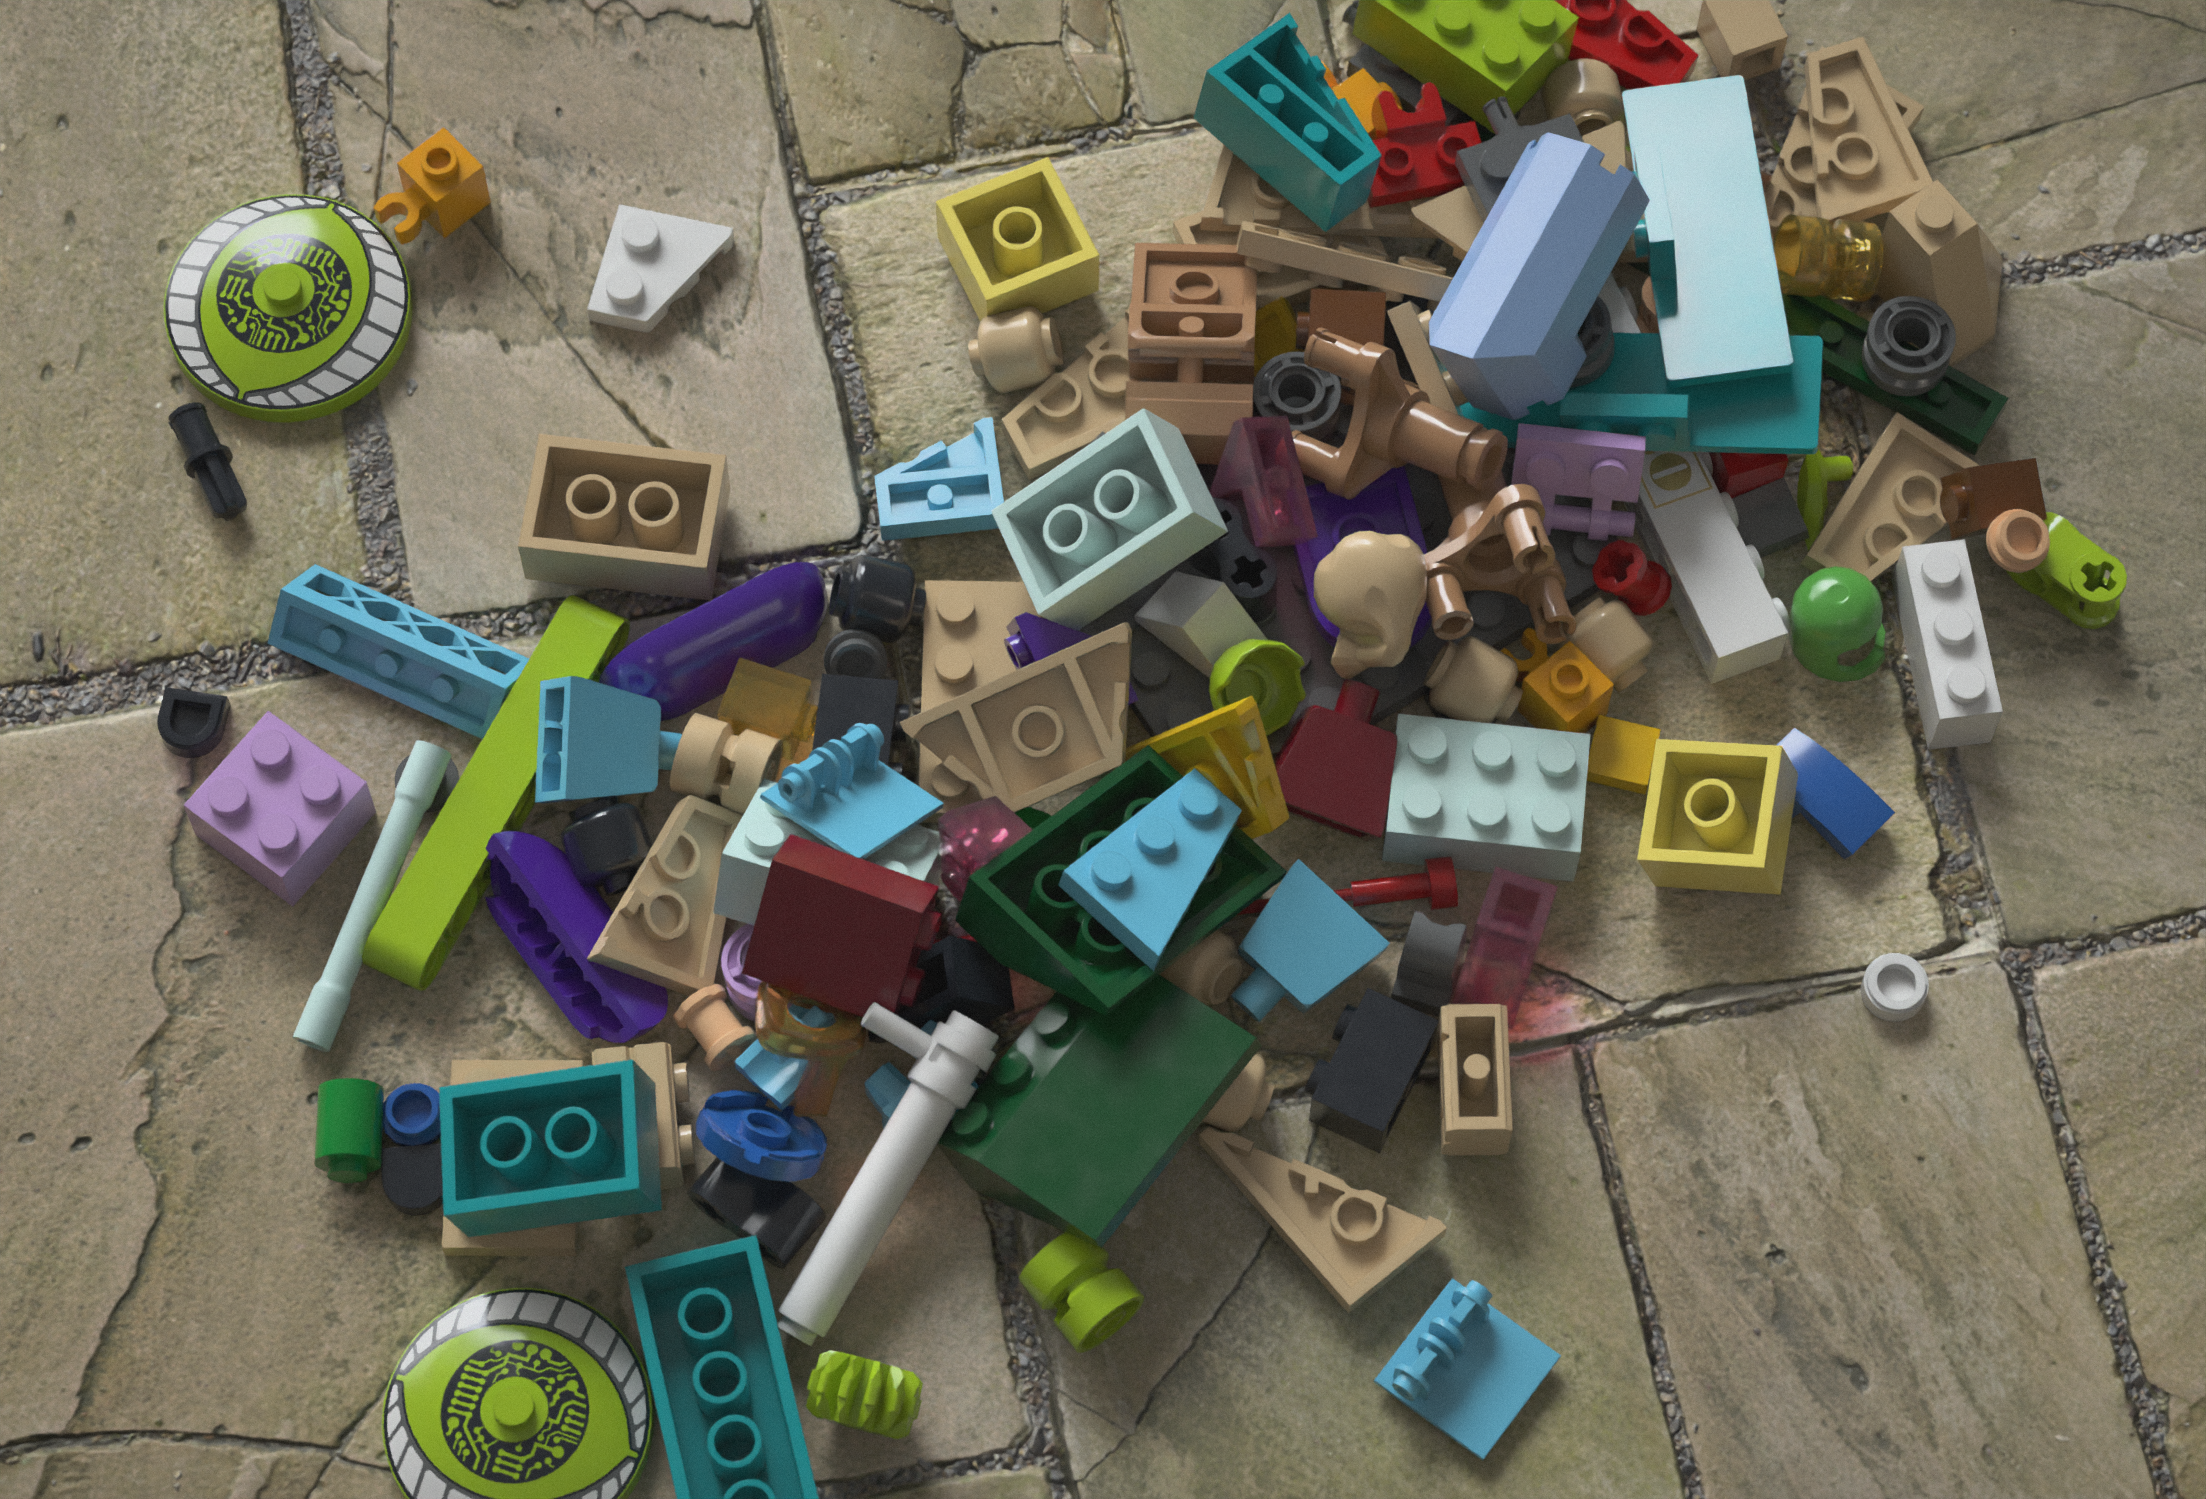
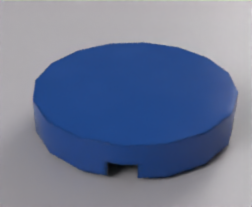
M730 1090L712 1094L706 1100L696 1121V1135L703 1146L724 1163L751 1175L769 1180L790 1182L809 1179L820 1170L827 1147V1137L818 1124L800 1109L787 1105L780 1112L765 1106L768 1097L751 1091Z

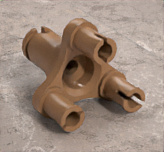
M1322 327L1316 329V335L1312 334L1304 351V362L1308 367L1318 368L1341 377L1340 385L1352 388L1350 392L1341 389L1340 402L1345 405L1354 406L1351 422L1344 444L1340 448L1308 437L1298 430L1292 431L1281 448L1279 456L1280 466L1286 470H1293L1323 482L1328 492L1349 500L1355 498L1362 489L1393 467L1399 468L1407 462L1458 483L1464 484L1467 482L1473 485V489L1481 492L1487 490L1495 482L1507 453L1508 439L1502 435L1503 432L1493 428L1487 430L1483 427V424L1429 404L1430 398L1428 393L1420 390L1418 384L1401 378L1395 352L1390 348L1374 342L1362 345L1333 334Z
M1500 471L1495 482L1483 492L1473 489V485L1467 482L1461 484L1438 475L1452 524L1449 528V537L1433 551L1424 554L1427 568V596L1425 603L1432 619L1435 635L1445 640L1458 639L1466 635L1471 630L1474 621L1471 612L1467 608L1463 591L1491 590L1516 596L1523 604L1528 605L1535 625L1536 636L1541 642L1556 644L1567 640L1560 621H1563L1566 632L1570 635L1574 634L1577 626L1564 595L1567 584L1560 562L1555 558V551L1549 542L1542 523L1546 512L1538 490L1526 484L1507 486L1502 471Z

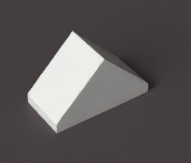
M1177 571L1135 615L1137 623L1209 679L1215 662L1225 649L1247 639L1268 640L1224 582Z

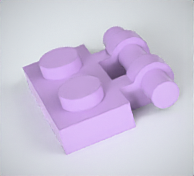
M1519 423L1511 485L1526 484L1538 490L1546 512L1542 523L1547 535H1550L1551 529L1586 532L1588 533V539L1607 541L1608 535L1633 537L1635 513L1611 510L1612 500L1638 503L1646 436ZM1555 494L1592 498L1591 508L1554 504Z

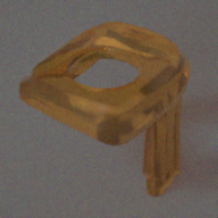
M761 981L755 995V1028L759 1043L772 1054L809 1060L794 1091V1097L797 1100L793 1115L797 1117H827L835 1087L844 1065L848 1059L859 1055L864 1048L866 1028L861 1026L863 1017ZM791 1003L806 1009L817 1006L823 1012L832 1013L835 1023L826 1028H813L804 1025L792 1017L787 1005Z

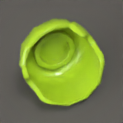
M1247 639L1225 649L1215 662L1210 676L1209 693L1214 711L1252 695L1258 705L1266 736L1270 735L1289 723L1299 703L1306 697L1300 675L1301 667L1305 666L1304 660L1286 644L1273 640Z

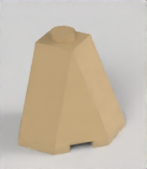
M1937 179L1889 211L1868 284L1884 302L1902 296H1917L1928 299L1943 308L1951 318L1956 332L1955 347L1949 361V366L1953 367L1994 338L2003 258L1978 223Z

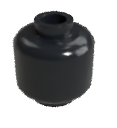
M859 555L851 561L848 567L840 566L838 568L831 590L829 614L838 617L839 626L843 631L849 629L866 630L876 635L882 642L895 643L905 634L908 625L919 626L925 608L926 590L916 588L915 573L908 564L868 555Z
M609 796L571 811L568 814L571 823L563 829L561 842L577 881L586 887L603 886L607 896L626 891L653 845L639 809L629 803L620 804L617 796Z

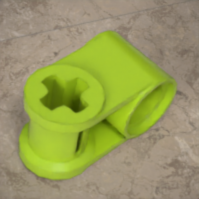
M2046 512L2047 520L2043 522L2047 526L2050 538V547L2046 558L2030 571L2016 573L2006 570V572L2019 586L2032 594L2038 595L2068 617L2074 624L2087 629H2098L2107 626L2115 619L2120 608V597L2126 588L2127 573L2124 565L2115 556L2107 553L2082 535L2067 519L2058 514ZM2106 570L2110 572L2109 579L2104 577ZM2081 601L2085 603L2083 610L2079 607Z

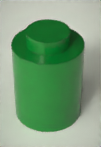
M340 1078L325 1081L318 1086L314 1164L320 1170L327 1172L328 1179L340 1183H358L367 1179V1173L374 1172L381 1167L384 1088L380 1084L364 1079Z

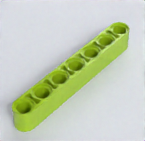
M569 595L563 601L372 928L362 954V963L419 991H424L431 985L491 882V859H487L488 851L486 850L489 839L494 833L505 831L519 832L536 804L540 681L576 676L599 682L603 670L626 645L630 632V621L575 595Z

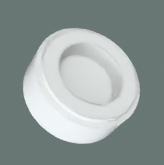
M1900 953L1884 954L1873 960L1868 966L1861 983V997L1867 1009L1878 1018L1891 1022L1904 1021L1917 1014L1923 1006L1929 989L1928 977L1923 967L1910 956Z

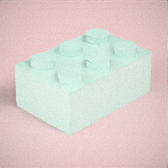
M1145 408L991 510L1038 615L1077 631L1228 532L1179 428Z
M1398 714L1395 733L1398 743L1387 807L1382 861L1424 865L1425 859L1451 856L1454 869L1574 882L1581 853L1591 734Z
M763 779L722 852L713 910L715 914L747 924H755L772 859L790 834L834 849L760 799L761 793L777 784V782ZM918 824L864 860L938 886L947 834L924 828Z

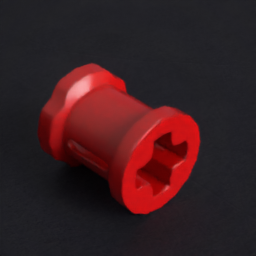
M1618 540L1609 543L1598 554L1592 572L1593 580L1602 591L1618 596V599L1623 601L1636 616L1650 615L1664 606L1670 597L1672 589L1671 576L1662 565L1655 561H1647L1646 555L1638 545Z

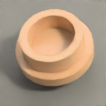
M2012 509L2003 512L1992 521L1987 530L1986 545L1991 558L2000 567L2007 571L2022 573L2034 569L2046 558L2050 547V538L2047 526L2040 517L2026 510Z

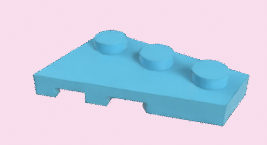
M1194 768L1067 867L1062 873L1059 886L1154 971L1173 933L1187 913L1195 894L1203 880L1206 879L1235 828L1242 810Z

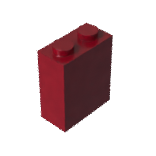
M790 834L772 859L741 974L864 1017L874 1002L895 1015L899 1013L903 1005L913 1008L919 997L926 975V970L916 967L921 949L930 951L942 920L941 913L932 911L939 886Z

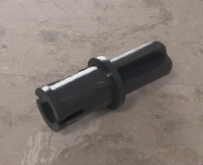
M198 402L187 403L175 409L168 417L170 428L174 430L187 459L184 469L187 476L197 480L213 517L216 519L223 518L226 521L236 518L237 514L247 508L246 497L230 465L233 458L232 452L228 446L220 443L206 413L205 405Z

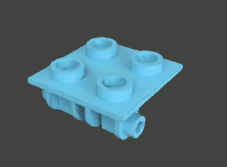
M857 723L850 727L847 734L841 737V741L831 739L822 747L813 750L803 762L786 767L778 783L760 795L761 800L834 849L863 860L941 810L944 805L942 801L879 761L880 747L884 743L883 734L876 725H866L863 723Z
M1452 1278L1375 1378L1374 1383L1483 1461L1560 1359L1561 1355L1488 1304L1492 1294L1483 1285L1471 1280L1464 1287Z

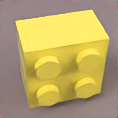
M1049 157L936 201L938 239L980 321L986 316L1026 306H1034L1043 314L1099 291V253Z
M1656 739L1637 857L1638 862L1654 886L1781 894L1798 773L1783 746Z

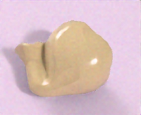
M1358 531L1344 537L1334 550L1319 562L1314 573V598L1323 615L1340 628L1331 664L1337 674L1344 679H1351L1368 667H1394L1402 662L1409 650L1413 629L1427 596L1425 556L1418 544L1409 537L1402 534L1386 535L1373 531Z

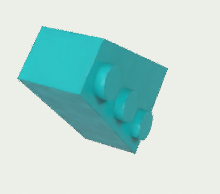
M1288 13L1206 71L1193 119L1323 231L1327 232L1367 202L1382 155L1346 99L1338 100L1324 78L1325 66L1317 55L1310 57L1296 35L1299 26L1292 15Z

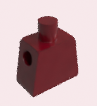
M1344 680L1334 711L1317 705L1309 706L1301 711L1274 760L1288 813L1366 842L1381 838L1385 825L1398 739L1396 734L1370 725L1380 695L1379 690L1357 681Z

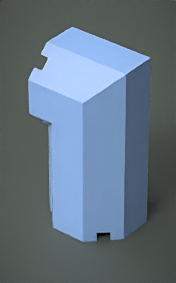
M1549 132L1542 135L1538 143L1536 140L1528 143L1429 321V342L1431 348L1474 408L1516 420L1530 414L1527 407L1543 400L1547 406L1564 399L1587 357L1577 333L1650 202L1648 195L1633 172L1620 164L1616 173L1612 174L1600 166L1605 154L1590 144Z

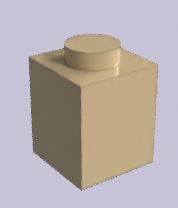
M1702 0L1696 30L1721 77L1740 75L1744 80L1781 68L1788 35L1769 0Z

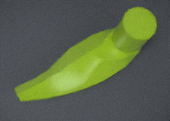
M1818 449L1815 454H1806L1797 483V507L1809 533V538L1805 540L1807 550L1810 549L1824 526V514L1828 505L1827 482L1846 481L1853 475V463L1848 456L1823 457Z

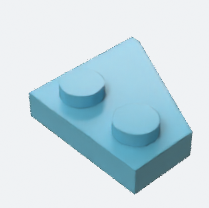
M992 417L982 418L973 423L974 433L948 447L942 441H939L922 450L914 460L898 463L875 475L882 541L999 529L991 510L1004 502Z

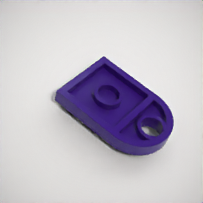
M1401 466L1390 469L1362 489L1351 500L1328 492L1325 483L1281 491V504L1312 621L1320 635L1335 648L1340 628L1323 615L1314 598V573L1319 562L1331 553L1344 537L1358 531H1373L1386 535L1402 534L1418 544L1423 554L1428 553L1405 467ZM1426 603L1414 626L1409 649L1425 635L1431 625L1432 619Z

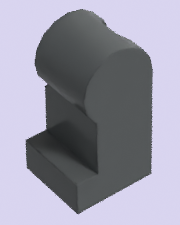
M1415 911L1398 964L1397 977L1391 993V999L1417 1011L1439 1017L1441 1006L1451 1004L1463 966L1467 925L1461 923L1448 926L1440 925L1430 921L1423 912Z

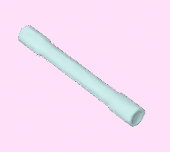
M417 740L414 744L396 787L395 800L322 976L311 991L292 1037L308 1047L323 1052L330 1051L350 1003L351 989L362 965V954L367 938L390 898L424 813L432 805L452 757L451 753L447 750L421 740Z

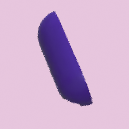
M795 562L769 570L635 640L610 661L603 670L598 683L656 700L661 707L660 721L684 715L797 656L810 647L816 640L817 632L826 616L828 594L824 578L819 568L809 562Z
M518 831L494 833L486 846L488 851L487 859H491L490 877L493 896L485 897L487 906L496 923L574 1028L588 1039L599 1037L608 1042L624 1043L637 1039L656 1027L664 1018L668 1008V995L665 987L587 960L588 955L613 914V911L595 887H586L580 884L573 873L567 855L548 841Z

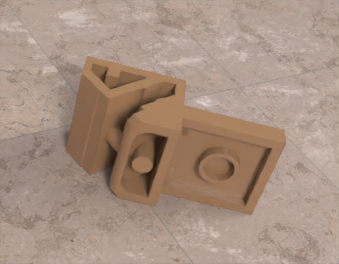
M1135 243L1132 297L1128 324L1129 381H1126L1125 420L1145 408L1179 428L1195 463L1251 465L1258 269L1246 265L1248 256L1237 254V245Z

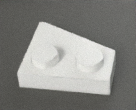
M619 204L587 308L589 321L649 333L668 314L671 303L678 298L684 297L700 281L699 272L719 252L725 255L732 248L734 243L733 228Z

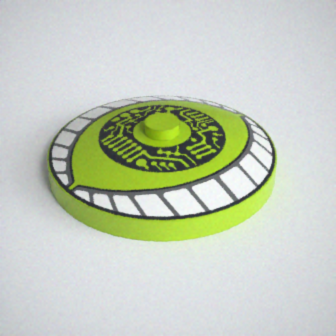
M299 194L276 195L256 199L228 210L208 223L190 240L179 255L169 276L164 297V322L167 336L175 359L191 384L201 394L227 411L243 417L267 422H299L320 418L338 412L366 396L381 383L397 363L409 337L413 314L412 292L407 271L400 253L388 235L374 221L348 205L319 196Z
M509 1288L479 1294L454 1305L434 1318L417 1334L400 1357L386 1390L382 1413L383 1444L387 1461L405 1499H628L646 1466L651 1450L654 1429L653 1402L647 1376L640 1358L622 1331L610 1319L581 1300L566 1294L536 1288Z

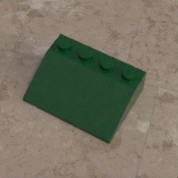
M1147 745L969 876L955 921L1000 964L1104 1015H1108L1283 880L1287 871L1236 825L1209 874L1195 894L1182 922L1173 933L1154 971L1149 968L1059 886L1062 873L1067 867L1183 778L1173 766Z
M1160 975L1108 1015H1104L1056 991L976 1089L965 1109L957 1111L943 1132L937 1146L971 1189L1102 1248L1262 1045L1255 1036Z

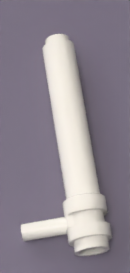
M875 1002L869 1007L862 1019L861 1026L916 1057L917 1060L907 1075L911 1081L909 1087L778 1310L783 1314L778 1327L812 1346L818 1335L824 1338L956 1110L965 1109L976 1091L971 1084L979 1070L987 1072L996 1056L991 1050L999 1036L954 1010L945 1024L940 1021L938 1022L931 1035Z

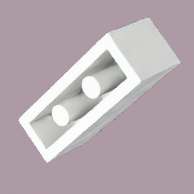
M1965 539L1904 546L1892 576V584L1927 748L1931 750L1989 743L2003 710Z

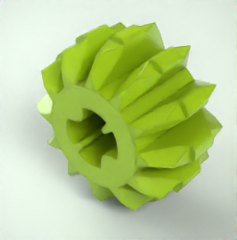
M831 1350L819 1355L816 1368L811 1371L807 1385L809 1393L805 1407L816 1418L887 1438L900 1439L909 1436L913 1421L917 1420L922 1403L920 1395L923 1382L911 1371L860 1356Z

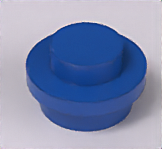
M420 1083L406 1084L391 1092L384 1102L383 1128L387 1136L394 1143L402 1147L427 1145L436 1141L441 1136L439 1093L434 1088Z

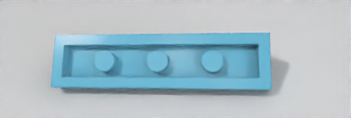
M316 564L280 590L267 642L269 645L481 739L484 738L529 660L525 656ZM317 589V590H319V591H321V592H324V593H326V594H328V595H331V596L323 595V594H321V593H319V592H317V591H315V590ZM432 642L439 643V644L444 645V646H439V645H436V644H434V643H432ZM488 667L496 668V669H498V670H500V671H502V672H505V673H507V674L504 675V674H502V673H500V672H498V671H495V670H493V669H491V668H488Z

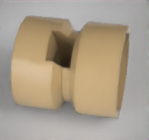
M695 713L685 727L678 744L671 770L670 789L673 792L686 796L692 795L705 801H709L713 796L717 795L720 798L722 807L744 814L763 779L776 782L782 761L783 740L748 729L739 736L734 735L732 724ZM731 761L736 762L733 774H727Z

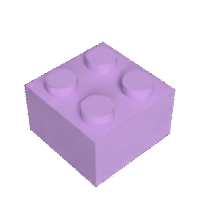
M269 711L265 713L183 805L196 836L291 906L297 903L376 813L366 781Z

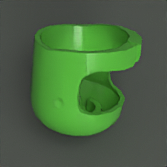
M1837 566L1820 569L1804 579L1794 594L1790 613L1791 631L1789 633L1791 648L1799 662L1820 678L1836 682L1861 680L1876 672L1885 660V651L1883 650L1886 632L1882 624L1883 605L1877 588L1865 575L1851 568ZM1875 635L1874 648L1866 659L1854 666L1839 664L1838 656L1840 654L1858 649L1872 640Z

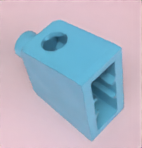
M576 676L540 681L535 803H553L654 792L658 785V769L672 770L674 757L682 734L660 731L661 707L654 699Z
M1298 859L1292 865L1239 946V955L1255 970L1236 989L1231 997L1257 1022H1260L1283 996L1300 1012L1305 1014L1378 959L1390 943Z

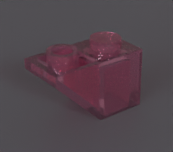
M997 796L947 811L938 819L939 853L942 872L940 877L942 882L952 895L961 901L969 876L1020 840L1032 829Z
M1495 867L1474 928L1452 1004L1506 1005L1508 1028L1513 1030L1552 914L1558 886Z

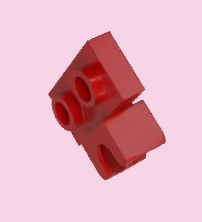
M1431 82L1423 85L1421 90L1423 98L1416 105L1414 113L1402 111L1397 106L1395 98L1390 91H1381L1374 99L1371 117L1377 139L1372 141L1382 156L1367 199L1370 208L1443 195L1465 186L1455 165L1456 154L1459 150L1481 143L1475 121L1444 126L1446 122L1445 112L1438 89Z

